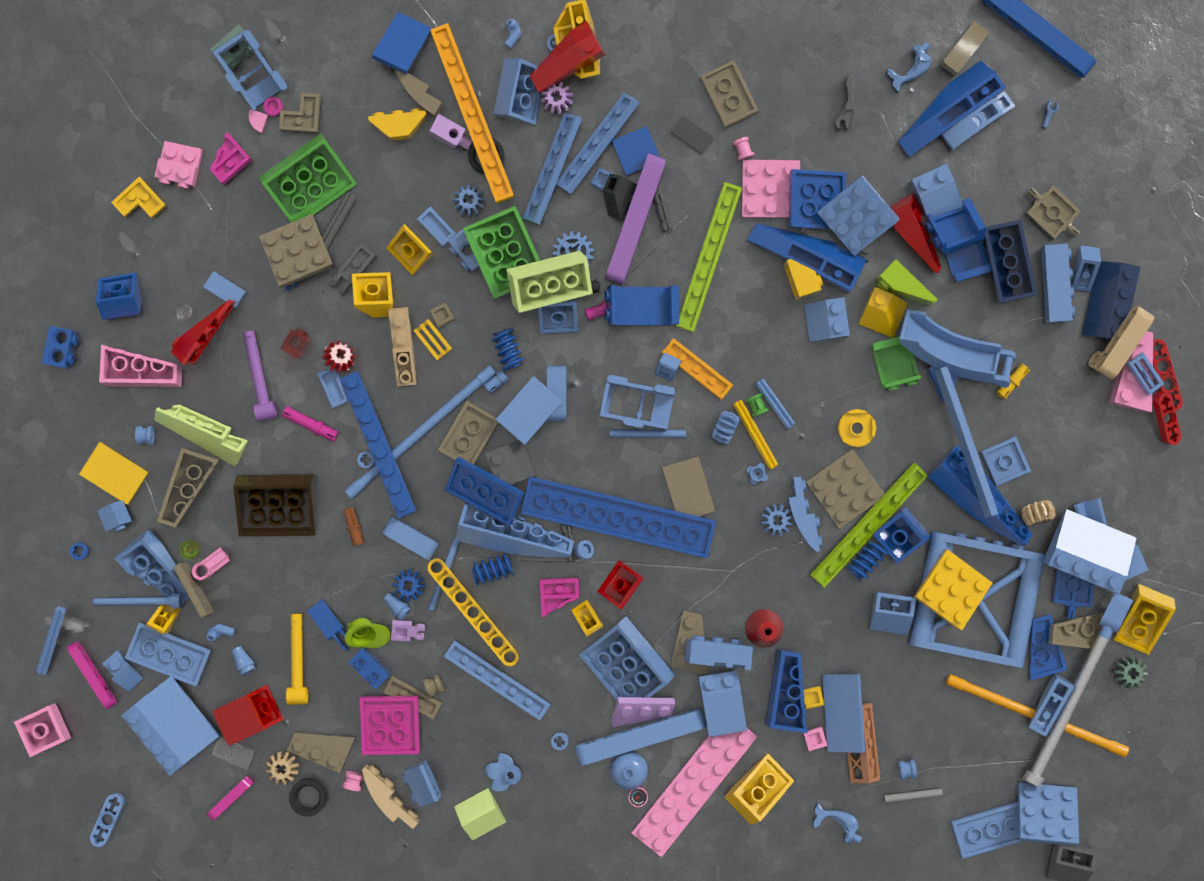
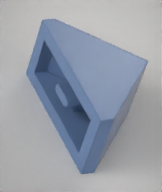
M1136 544L1126 580L1148 571L1141 551Z

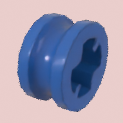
M83 543L73 544L69 550L70 556L75 560L85 559L88 555L87 546ZM77 546H79L78 548H83L82 556L80 557L75 555Z

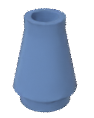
M391 592L383 598V601L395 618L402 620L410 613L409 604L400 600Z
M241 646L231 651L237 672L241 676H245L255 670V663Z

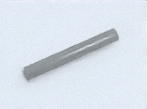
M942 788L884 795L885 803L938 797L943 796Z

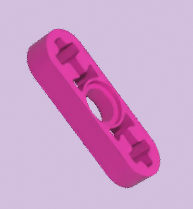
M246 776L206 815L214 821L254 782Z

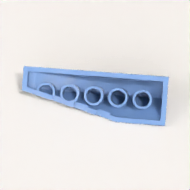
M466 502L455 537L456 541L482 548L535 557H570L574 544L573 540L554 531L548 532L537 523L533 525L525 521V518L520 515L518 517L515 516L513 524L508 526Z

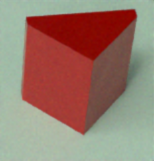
M618 561L597 592L622 610L643 580V576L621 561Z

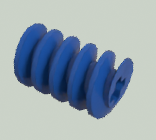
M513 328L492 334L496 335L492 338V342H498L494 348L501 350L497 353V356L503 357L499 362L500 364H506L502 368L503 371L523 365L520 362L524 358L517 357L521 350H515V347L519 344L512 343L516 338L515 335H510L514 330Z
M868 541L869 548H862L864 554H857L859 560L852 559L854 566L847 565L848 570L862 583V577L869 578L866 573L867 571L874 572L871 566L879 567L877 560L884 561L882 554L889 556L876 542Z
M503 554V560L496 556L495 562L488 558V564L481 560L480 566L473 562L472 573L476 586L479 585V580L483 585L486 584V578L493 582L494 576L497 580H501V574L505 578H508L509 572L514 576L510 559L506 554Z

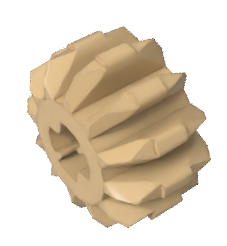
M1049 500L1034 502L1023 507L1021 510L1023 521H1025L1027 526H1037L1049 522L1056 516L1054 506Z
M278 752L277 757L272 755L270 757L271 761L266 763L268 767H271L266 770V773H272L269 780L276 778L275 784H279L282 780V783L286 785L288 780H294L293 775L298 774V771L293 768L298 767L299 764L292 763L295 760V756L289 759V752H286L284 757L281 752ZM284 764L286 768L283 771H279L278 768Z

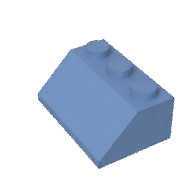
M520 58L504 59L493 115L506 120L536 125L542 95L538 93L530 75L538 67L537 65Z

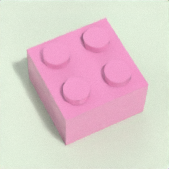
M56 703L14 722L30 757L71 738Z

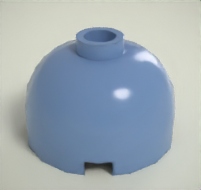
M630 751L617 755L612 760L610 776L619 788L633 790L640 787L646 781L648 766L644 757L639 753Z

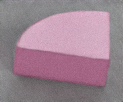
M249 109L251 125L255 130L263 134L268 115Z

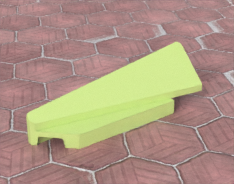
M173 405L171 409L167 410L160 408L155 410L154 420L227 463L237 466L247 440L229 435L231 427L182 405Z

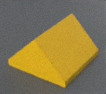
M405 224L386 247L411 275L415 274L433 256V253Z

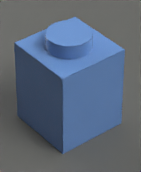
M123 500L111 503L97 510L105 531L114 529L115 532L126 528L125 524L131 522Z

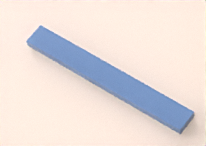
M948 367L940 368L935 371V375L984 516L988 518L997 515L998 511Z

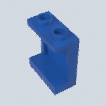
M970 198L963 200L962 207L934 218L931 213L927 214L926 230L933 235L934 245L941 250L942 254L985 238L986 226Z
M982 240L944 253L954 284L992 272Z

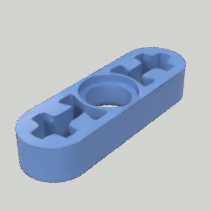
M113 793L106 798L90 835L92 845L101 847L109 841L125 804V798L122 794ZM118 798L117 802L120 804H117L113 811L106 810L112 808L113 802L111 799ZM106 814L112 817L110 825L103 823L102 818ZM102 828L108 829L109 831L105 830L102 834L104 840L98 842V838L95 835L100 834Z

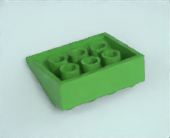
M321 133L259 177L263 186L291 223L311 214H316L357 184Z
M516 206L462 228L494 299L510 294L506 269L540 261Z

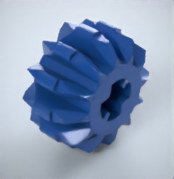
M408 569L407 576L404 571H400L402 578L399 576L394 577L395 580L399 581V583L392 584L393 587L399 588L394 591V594L401 592L400 600L406 595V602H410L411 596L416 601L418 599L416 593L423 595L419 588H425V584H419V582L423 581L424 578H416L419 574L418 571L412 576V570ZM407 580H409V583H413L411 591H409V588L405 589L404 587L407 584Z

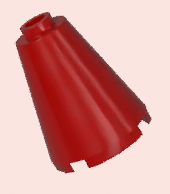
M765 609L751 614L745 626L746 636L749 641L761 648H768L777 644L784 630L781 618L775 612ZM770 628L769 632L765 634L764 630Z

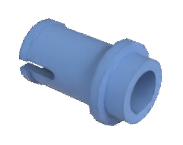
M503 371L496 372L497 375L484 384L491 394L504 383L507 384L509 378Z

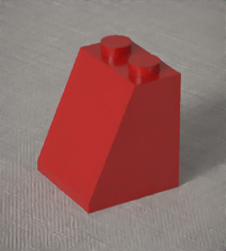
M268 685L212 711L228 746L283 720Z

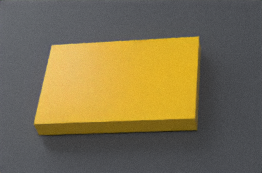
M102 442L98 443L79 475L120 501L123 500L127 505L130 504L149 474L148 471Z

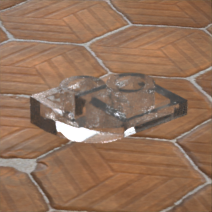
M53 616L44 618L45 625L51 624ZM64 616L61 625L63 627L65 624V630L72 629V633L83 632L85 627H89V622L75 617Z

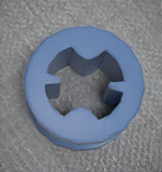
M361 452L357 458V462L362 468L368 469L375 464L371 452ZM366 454L371 458V462H368L369 465L365 466L364 462H361V458H364Z
M563 732L555 733L551 739V745L556 750L565 749L569 742L568 736ZM558 736H561L565 744L562 743L561 746H557L558 743L555 742V738L558 739Z

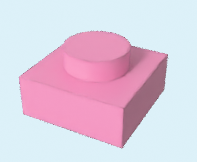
M821 726L807 730L808 733H803L808 751L827 746Z

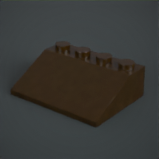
M314 474L237 475L233 488L239 537L316 535Z

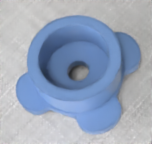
M759 463L755 467L749 466L747 468L751 484L755 485L759 481H767L768 475L765 473L764 464Z

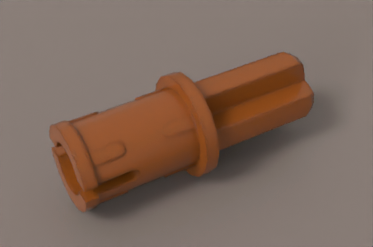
M354 508L344 509L343 514L348 527L346 530L349 531L352 546L365 543L359 527L361 524H358Z

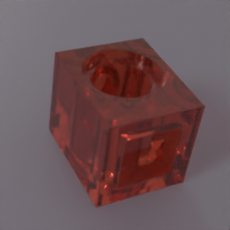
M299 328L296 331L290 329L280 349L300 359L310 338L306 337L307 333ZM299 337L301 344L294 348L292 340Z

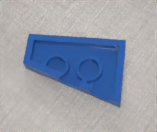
M1051 614L1033 618L1030 681L1068 670L1061 646L1048 644L1050 625L1054 624Z

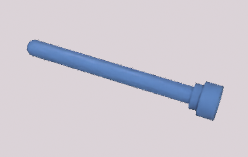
M173 593L169 597L95 598L92 604L94 606L169 605L173 609H182L184 597L182 593Z

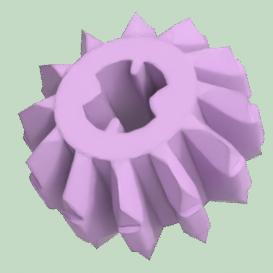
M560 82L558 87L554 84L552 88L546 89L548 92L542 91L541 95L545 97L541 99V103L545 104L544 109L548 110L551 107V114H554L555 109H558V114H562L561 108L568 111L566 104L572 105V100L569 98L573 97L572 93H567L570 89L569 86L563 88V82ZM556 94H559L561 100L558 99V102H555L552 96L556 97Z

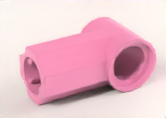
M220 547L203 561L195 564L192 568V575L198 580H207L231 560ZM201 566H204L207 571L203 577L198 575V569Z

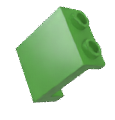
M900 336L870 345L882 389L887 388L888 391L899 389V385L906 383V386L918 384L917 380L921 379L914 354L900 343Z

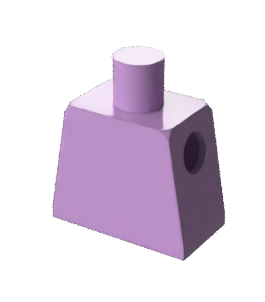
M440 114L437 115L427 134L452 148L460 145L468 149L472 143V139L463 134L465 131L463 127ZM449 132H454L456 138H451Z

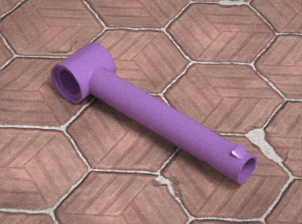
M254 331L243 332L258 403L254 405L256 420L258 422L277 418L275 404L273 401H269L255 333Z

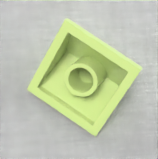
M489 788L454 806L461 826L472 841L507 822Z

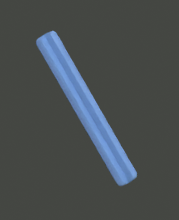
M57 606L54 610L36 669L38 674L45 675L48 671L66 612L64 607Z

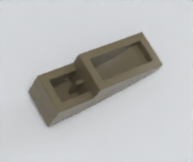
M974 21L941 63V66L956 76L989 32Z
M395 70L408 95L418 106L436 119L443 104L438 99L429 95L430 86L409 73L404 74Z

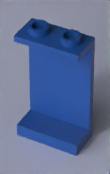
M610 285L604 292V299L607 301L605 320L608 325L675 326L679 324V286L615 287V285Z

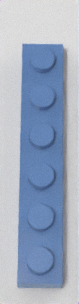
M626 93L621 95L558 179L556 185L559 188L572 194L638 106L639 102Z
M564 113L523 214V220L540 225L582 118L579 116Z
M455 640L444 655L446 659L538 720H541L550 706L549 702Z

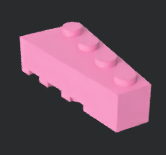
M1147 331L1126 363L1143 352L1153 366L1152 332ZM1140 359L1139 362L1152 380L1153 377ZM1125 363L1115 378L1109 403L1143 413L1152 412V394H1145Z
M101 345L99 383L105 387L181 388L182 368L174 363Z

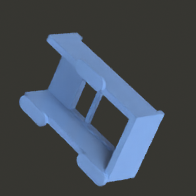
M243 29L212 52L227 72L225 77L235 91L241 92L254 111L267 98L280 90H285L287 84L277 71H272L258 50L259 44L249 30ZM245 39L261 65L246 75L240 76V79L237 80L221 57V54ZM264 67L269 76L245 91L240 82H244L247 77Z
M609 375L606 381L600 417L620 420L625 425L642 428L645 425L667 430L675 389L660 384L655 385V387L629 383L625 377ZM613 386L643 391L637 419L608 413ZM645 392L656 394L650 422L640 420Z

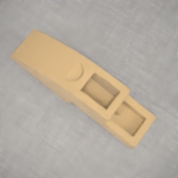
M408 307L389 309L397 386L416 385L413 338Z
M366 764L362 769L364 780L378 807L392 822L399 817L409 827L414 829L420 821L417 818L418 815L412 809L407 810L403 806V801L397 796L394 798L391 796L396 790L393 787L392 781L388 778L383 779L379 775L380 772L377 768Z

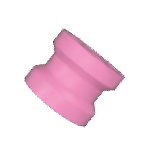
M346 771V781L343 782L342 787L352 791H361L362 787L360 784L364 780L363 774Z

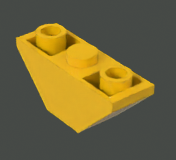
M421 108L411 109V112L403 113L402 110L392 111V114L386 115L383 112L373 113V116H368L369 122L391 141L411 139L427 119L426 111H422Z

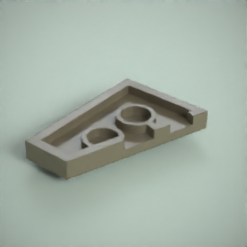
M683 610L670 667L708 675L707 665L692 664L684 661L687 638L693 639V635L704 636L702 614Z
M295 732L287 751L341 773L356 737Z

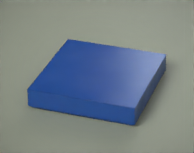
M647 126L612 140L626 176L643 170L648 153L660 157Z

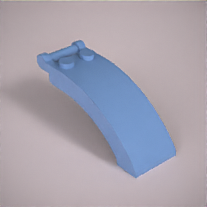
M907 309L899 341L911 353L938 369L948 367L950 374L970 380L998 384L1003 388L1009 387L1011 367L1016 358L1015 352L1001 349L1000 344L961 336L935 323L926 315V312ZM999 359H1004L1002 375H996Z

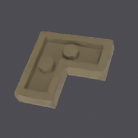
M301 93L299 111L280 110L279 130L318 133L321 95Z

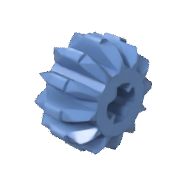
M470 184L466 185V190L460 186L461 193L454 192V195L459 197L453 199V203H459L455 206V209H461V215H464L467 211L468 217H471V211L473 210L478 215L479 212L476 208H484L480 204V202H485V198L480 197L483 195V191L476 192L478 189L476 185L472 190ZM468 196H469V198H474V199H472V202H473V203H472V204H469L468 202L464 203V201H466L465 198L468 197Z
M723 411L713 430V439L724 444L730 443L739 423V417L732 412Z
M772 504L773 511L768 507L765 508L768 515L761 514V517L767 518V521H762L761 525L768 524L764 531L768 532L772 528L771 536L775 535L776 530L778 536H782L781 529L788 533L789 530L785 526H793L792 523L787 522V520L793 519L792 515L786 516L790 510L786 509L782 512L783 505H780L777 511L775 504ZM775 515H776V517L781 516V519H780L781 524H780V525H778V524H775V525H774V524H773V522H774V518H773V517H774Z

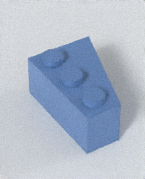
M693 635V639L687 638L685 662L709 666H726L727 668L740 667L745 670H751L753 647L741 643L742 640L730 639V642H724L723 638L719 637L704 640V636Z

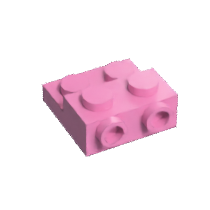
M164 141L161 158H158L154 177L159 179V183L170 185V182L178 183V187L189 189V186L195 187L203 150Z

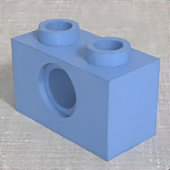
M462 229L448 240L451 244L448 248L455 256L459 255L462 258L460 263L466 271L470 269L474 273L480 267L473 253L470 256L463 254L464 248L470 245Z

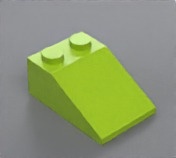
M896 259L875 279L878 288L896 296L927 306L932 305L938 300Z

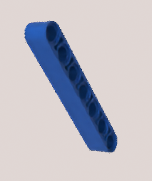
M982 0L1079 77L1085 78L1097 61L1092 55L1021 0Z

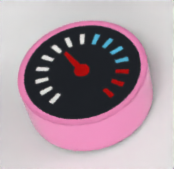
M638 787L629 792V801L633 806L641 807L646 804L648 794L644 788Z

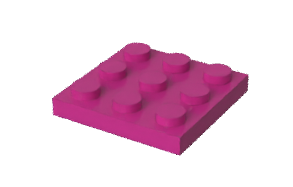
M418 696L360 697L362 755L420 754Z

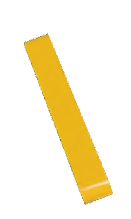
M439 558L432 559L428 564L430 575L502 663L506 666L515 665L518 661V654L514 647L448 566ZM439 562L442 565V570L440 572H433L431 570L432 563ZM446 577L453 578L454 585L452 587L444 586L443 580ZM458 592H463L466 594V600L458 602L455 599V595ZM476 607L479 611L478 615L470 617L467 613L468 609ZM488 622L491 625L490 630L487 632L481 631L479 628L480 624ZM500 637L503 642L501 646L496 647L492 645V639ZM513 652L515 655L514 659L509 662L504 659L505 653Z

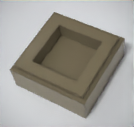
M446 302L429 310L438 328L455 320Z

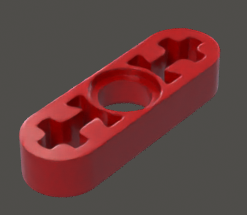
M1159 391L1153 396V406L1161 439L1165 444L1176 445L1181 439V431L1173 398L1170 393ZM1168 413L1170 419L1165 423L1164 417Z

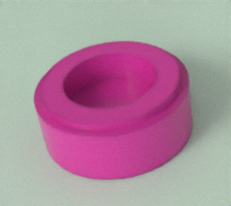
M269 97L265 100L263 108L267 115L277 117L280 115V110H283V104L278 98Z

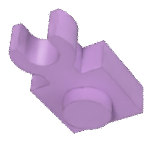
M392 620L391 640L410 641L411 637L423 640L424 633H419L418 631H425V625L416 624L412 626V621Z

